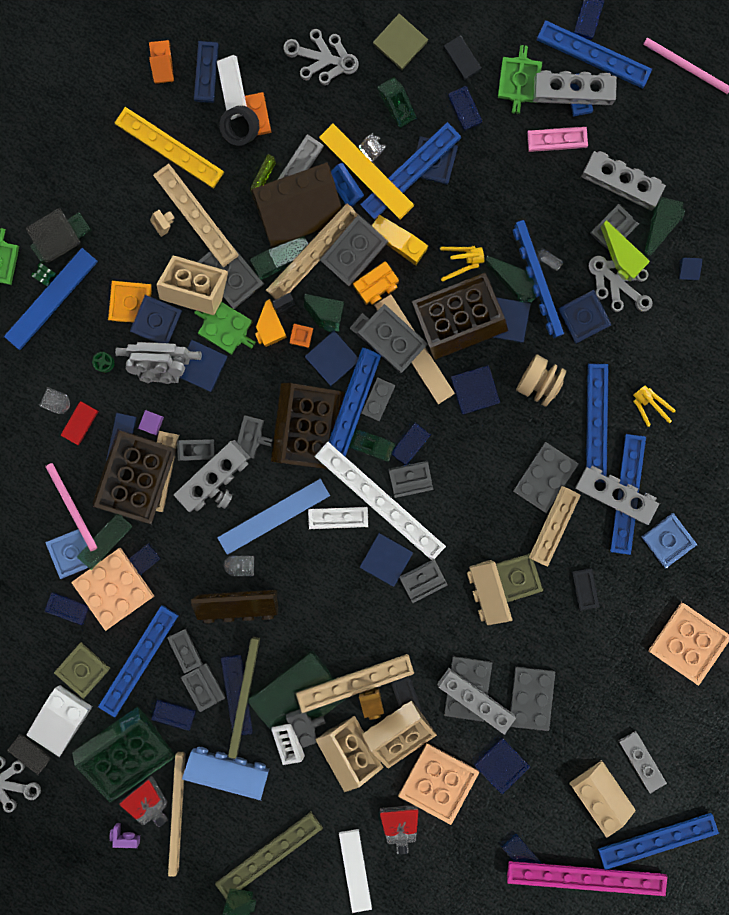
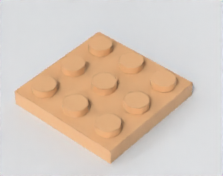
M118 548L71 582L105 631L154 597V594L121 548Z
M681 602L648 651L699 686L728 644L729 634Z
M426 743L404 783L399 797L451 825L475 782L479 771Z

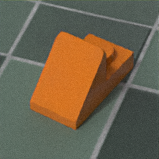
M169 40L149 42L151 55L149 60L154 83L174 81Z

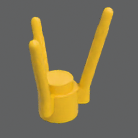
M440 247L441 251L466 252V254L453 255L450 258L452 260L466 258L467 263H471V265L442 277L441 281L455 277L470 269L478 268L479 263H484L482 247Z
M645 385L633 395L636 398L633 402L638 407L647 427H650V422L641 403L644 406L650 403L668 423L672 422L653 399H656L673 413L675 409L655 394L651 388L648 389Z

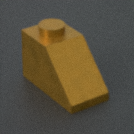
M379 687L359 693L364 718L369 717V720L380 718V714H384Z

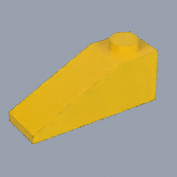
M381 215L378 216L372 225L389 241L386 245L414 265H417L428 249L427 244Z

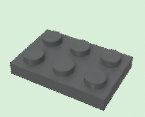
M357 215L320 261L348 286H351L389 241L363 217Z
M210 251L197 262L228 271L223 297L233 309L237 308L264 285L239 253L237 258L223 267Z
M385 304L357 333L400 374L428 345L426 341Z
M545 442L513 492L544 513H547L561 487H564L578 466V463Z
M453 656L451 670L488 695L492 662ZM447 694L444 716L484 722L481 717Z
M515 666L510 712L515 715L516 719L510 727L549 731L555 671Z

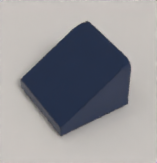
M680 259L679 279L699 280L702 259Z

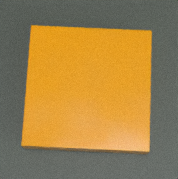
M112 281L108 320L133 323L144 295L151 297L152 285Z

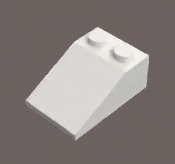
M59 685L53 690L43 705L27 736L60 757L93 706Z

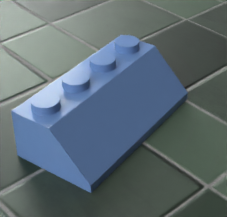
M203 747L192 749L183 774V780L261 800L270 769L266 768L265 764L259 762L254 764L247 763V760L241 757L232 759L222 752L210 753L208 749Z

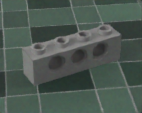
M547 70L540 71L534 78L533 102L613 105L616 100L617 76H611L610 73L591 75L589 72H581L579 75L568 71H563L559 74H552L551 71ZM557 83L560 89L554 90L550 84ZM570 84H577L579 90H572ZM590 85L598 86L599 91H592Z
M594 151L582 173V178L651 211L656 207L666 186L662 184L660 179L655 177L649 178L639 169L628 168L624 162L620 160L614 161L608 158L609 156L606 153ZM602 167H608L611 174L605 175L602 172ZM621 175L626 176L628 183H622L619 177ZM643 184L646 187V192L639 191L637 185Z
M235 440L230 441L187 481L174 496L188 512L193 510L199 511L206 504L204 500L208 497L213 498L220 491L218 487L223 483L227 485L234 478L232 474L237 470L241 472L248 465L246 461L251 457ZM225 459L230 460L232 463L230 470L224 467ZM211 472L217 475L216 483L212 482L209 478ZM196 486H200L203 489L202 496L195 492Z
M594 466L585 468L575 489L649 525L659 506V503L655 502L656 497L645 493L643 496L637 493L638 488L630 484L624 486L619 483L620 479L612 475L606 477L601 474L602 470ZM598 479L605 482V488L602 491H598L594 487V483ZM617 488L623 492V497L620 500H615L612 496L613 491ZM635 497L641 501V506L638 509H633L630 504L631 500Z
M448 668L438 682V687L504 735L516 719L513 713L450 668Z

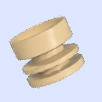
M536 354L521 378L516 391L527 397L533 390L536 391L534 399L536 402L544 395L541 405L546 407L556 397L562 387L566 370L561 368L557 375H555L557 365L554 364L549 371L546 370L548 360Z

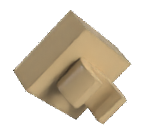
M158 210L152 214L150 221L162 237L168 233L170 224L173 223L172 220L175 217L171 212L163 215Z

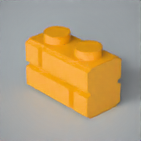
M385 261L354 282L353 287L366 305L369 303L374 305L382 299L380 295L385 292L389 294L397 289L396 284L399 283V280Z

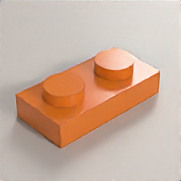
M264 93L245 96L247 107L251 108L259 119L260 129L258 135L271 133Z

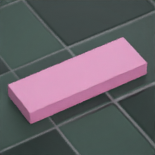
M587 127L532 130L527 132L528 152L588 147Z

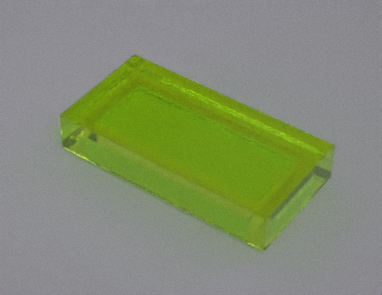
M270 154L267 155L250 187V191L266 183L276 164L275 158Z

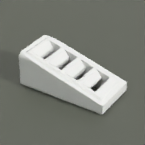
M292 725L272 727L282 764L301 762L305 755ZM287 730V734L280 735V731ZM288 737H289V739H290V740L283 741V738H288Z

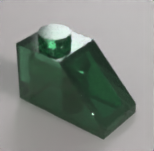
M394 77L377 87L386 107L400 128L417 118L404 87Z
M305 294L304 307L319 328L330 332L339 331L344 302Z
M355 429L349 448L389 462L395 443Z

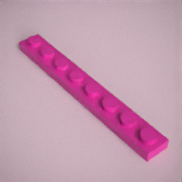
M509 861L507 883L665 896L667 875Z

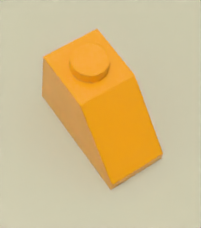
M269 299L265 302L256 326L258 332L255 333L259 344L263 343L265 347L287 338Z

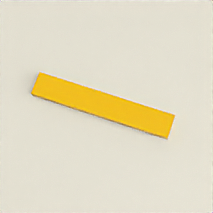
M126 107L115 121V125L213 189L224 174L223 170Z
M334 124L319 137L399 219L414 207V204Z

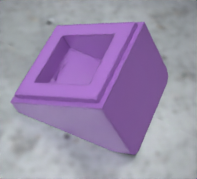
M145 410L138 429L157 435L164 417Z

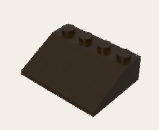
M328 162L251 190L271 247L323 229L342 209Z
M486 273L412 301L434 360L508 331L505 317Z
M281 383L271 462L328 469L315 455L329 442L343 403L344 392L293 383Z
M117 429L92 503L93 506L152 524L177 449Z
M277 590L201 594L191 599L197 620H203V623H214L215 619H222L223 622H232L234 618L242 617V621L254 620L256 616H262V619L266 620L274 619V615H278Z

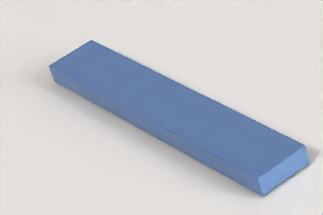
M319 479L217 538L228 555L326 499L330 494L322 480Z

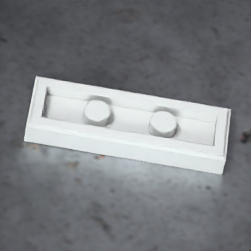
M232 55L217 61L226 110L238 105L247 107L237 56ZM235 114L231 117V120L241 117L242 115Z
M367 507L308 509L309 529L368 527Z

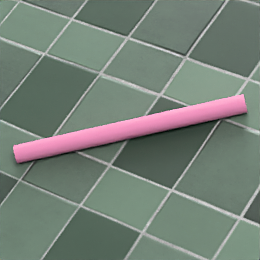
M647 38L643 45L722 92L729 93V85L651 39Z
M53 463L48 464L46 469L89 550H96L98 547Z

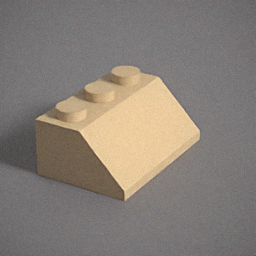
M173 255L157 283L159 299L215 315L223 298L228 271Z
M489 560L469 566L470 571L467 572L470 584L474 583L476 589L472 592L475 602H479L481 609L478 610L481 622L485 621L487 625L512 621L496 563Z
M412 701L404 704L400 709L386 716L384 720L370 727L362 734L370 751L387 768H390L437 736L424 715Z
M355 716L329 729L316 739L344 792L359 788L384 768L380 760L370 751L362 735L364 731Z
M602 761L570 782V785L606 838L621 829L636 811Z

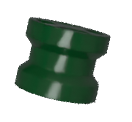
M41 263L38 264L37 271L31 274L32 277L47 287L50 284L49 280L51 277L56 275L55 272Z
M99 352L93 357L92 364L96 370L107 373L114 368L115 361L111 355Z

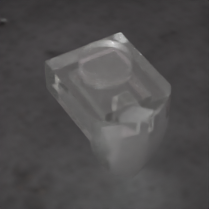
M47 387L40 407L57 414H64L70 408L69 397Z
M230 556L223 563V567L232 576H254V556Z

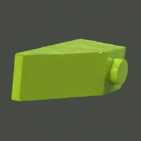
M606 220L602 224L601 230L615 268L618 270L617 273L622 279L631 281L650 261Z

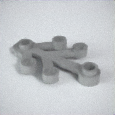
M313 29L310 32V39L317 44L321 52L299 47V43L294 39L287 40L284 44V52L289 57L299 55L318 60L308 67L301 68L300 76L303 80H309L313 73L329 64L337 66L328 72L320 73L319 82L322 85H328L332 78L341 73L352 74L358 69V59L352 54H347L341 44V38L337 34H332L329 37V44L331 47L336 48L340 57L331 54L322 39L321 31L318 29ZM314 33H318L320 36L319 38L315 39L312 37V35ZM333 38H337L339 41L338 43L334 44L331 42V40ZM290 47H294L296 49L294 52L288 51ZM347 62H351L353 64L351 67L345 66ZM304 71H309L310 73L308 76L302 75ZM322 76L329 78L327 81L321 80Z
M595 256L590 260L589 270L596 277V294L600 300L608 296V290L604 287V276L610 280L612 297L610 307L612 311L619 312L624 306L620 300L619 289L635 301L637 310L646 312L652 307V299L649 296L640 295L624 282L629 280L622 279L618 274L610 270L615 268L613 260L607 261L602 256ZM597 262L602 264L601 269L596 268ZM643 269V270L641 271V272H643V273L645 274V278H644V279H641V278L639 277V274H638V275H637L633 280H631V281H634V280H638L639 282L645 281V280L648 278V272H647V270ZM599 290H603L605 292L604 297L599 296ZM642 300H647L648 305L646 307L642 305ZM615 302L620 304V309L614 308Z
M0 756V761L2 762L0 769L5 765V759ZM21 760L15 761L10 768L0 774V801L6 812H12L17 804L15 800L8 797L4 789L23 793L28 800L36 799L41 793V787L35 782L25 785L5 781L15 773H20L24 770L25 764ZM15 764H20L21 770H17ZM30 788H36V793H32ZM7 803H12L13 808L9 809Z

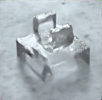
M373 134L367 136L359 146L362 153L371 162L376 160L386 147L385 145L381 146L378 143L380 137H374Z

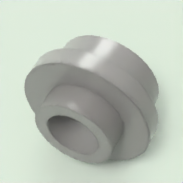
M227 489L224 492L220 491L215 499L218 508L222 507L225 509L232 498V494Z

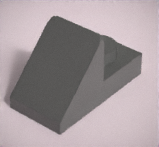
M178 440V461L211 460L214 457V440Z

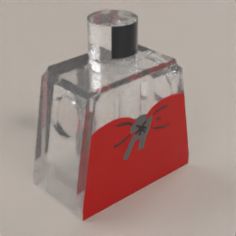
M152 776L126 796L119 804L142 825H145L152 819L159 828L168 820L161 812L168 803Z
M410 805L380 808V817L387 843L396 844L397 854L409 853L408 843L416 842L418 807Z

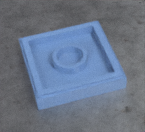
M671 513L641 536L664 568L669 567L697 545L674 513Z
M79 529L45 542L60 579L98 564L94 552L89 550Z

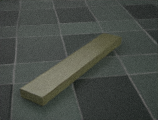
M253 637L250 641L228 754L229 758L236 759L239 751L260 638Z
M309 812L219 879L215 885L225 899L228 900L322 830L323 827L313 813Z

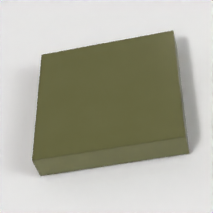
M398 14L375 39L373 45L397 67L403 70L425 46L428 39L401 14Z
M531 553L496 564L507 602L543 592L534 560L529 558Z
M81 642L57 668L54 674L84 699L111 668Z

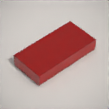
M80 401L61 436L80 445L99 411Z

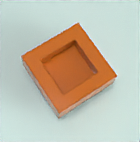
M294 324L290 344L309 348L313 328Z

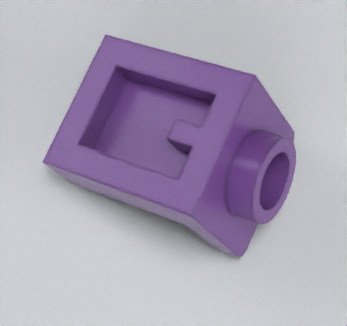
M116 823L114 828L110 830V841H113V848H137L139 846V835H135L133 832H125L123 835H120L121 823Z

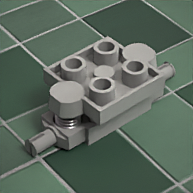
M137 342V345L128 344L127 348H116L115 352L116 356L129 357L130 359L126 361L127 372L138 375L140 381L146 383H178L179 377L184 373V365H188L190 359L201 360L202 358L201 352L189 351L186 347H177L176 344Z

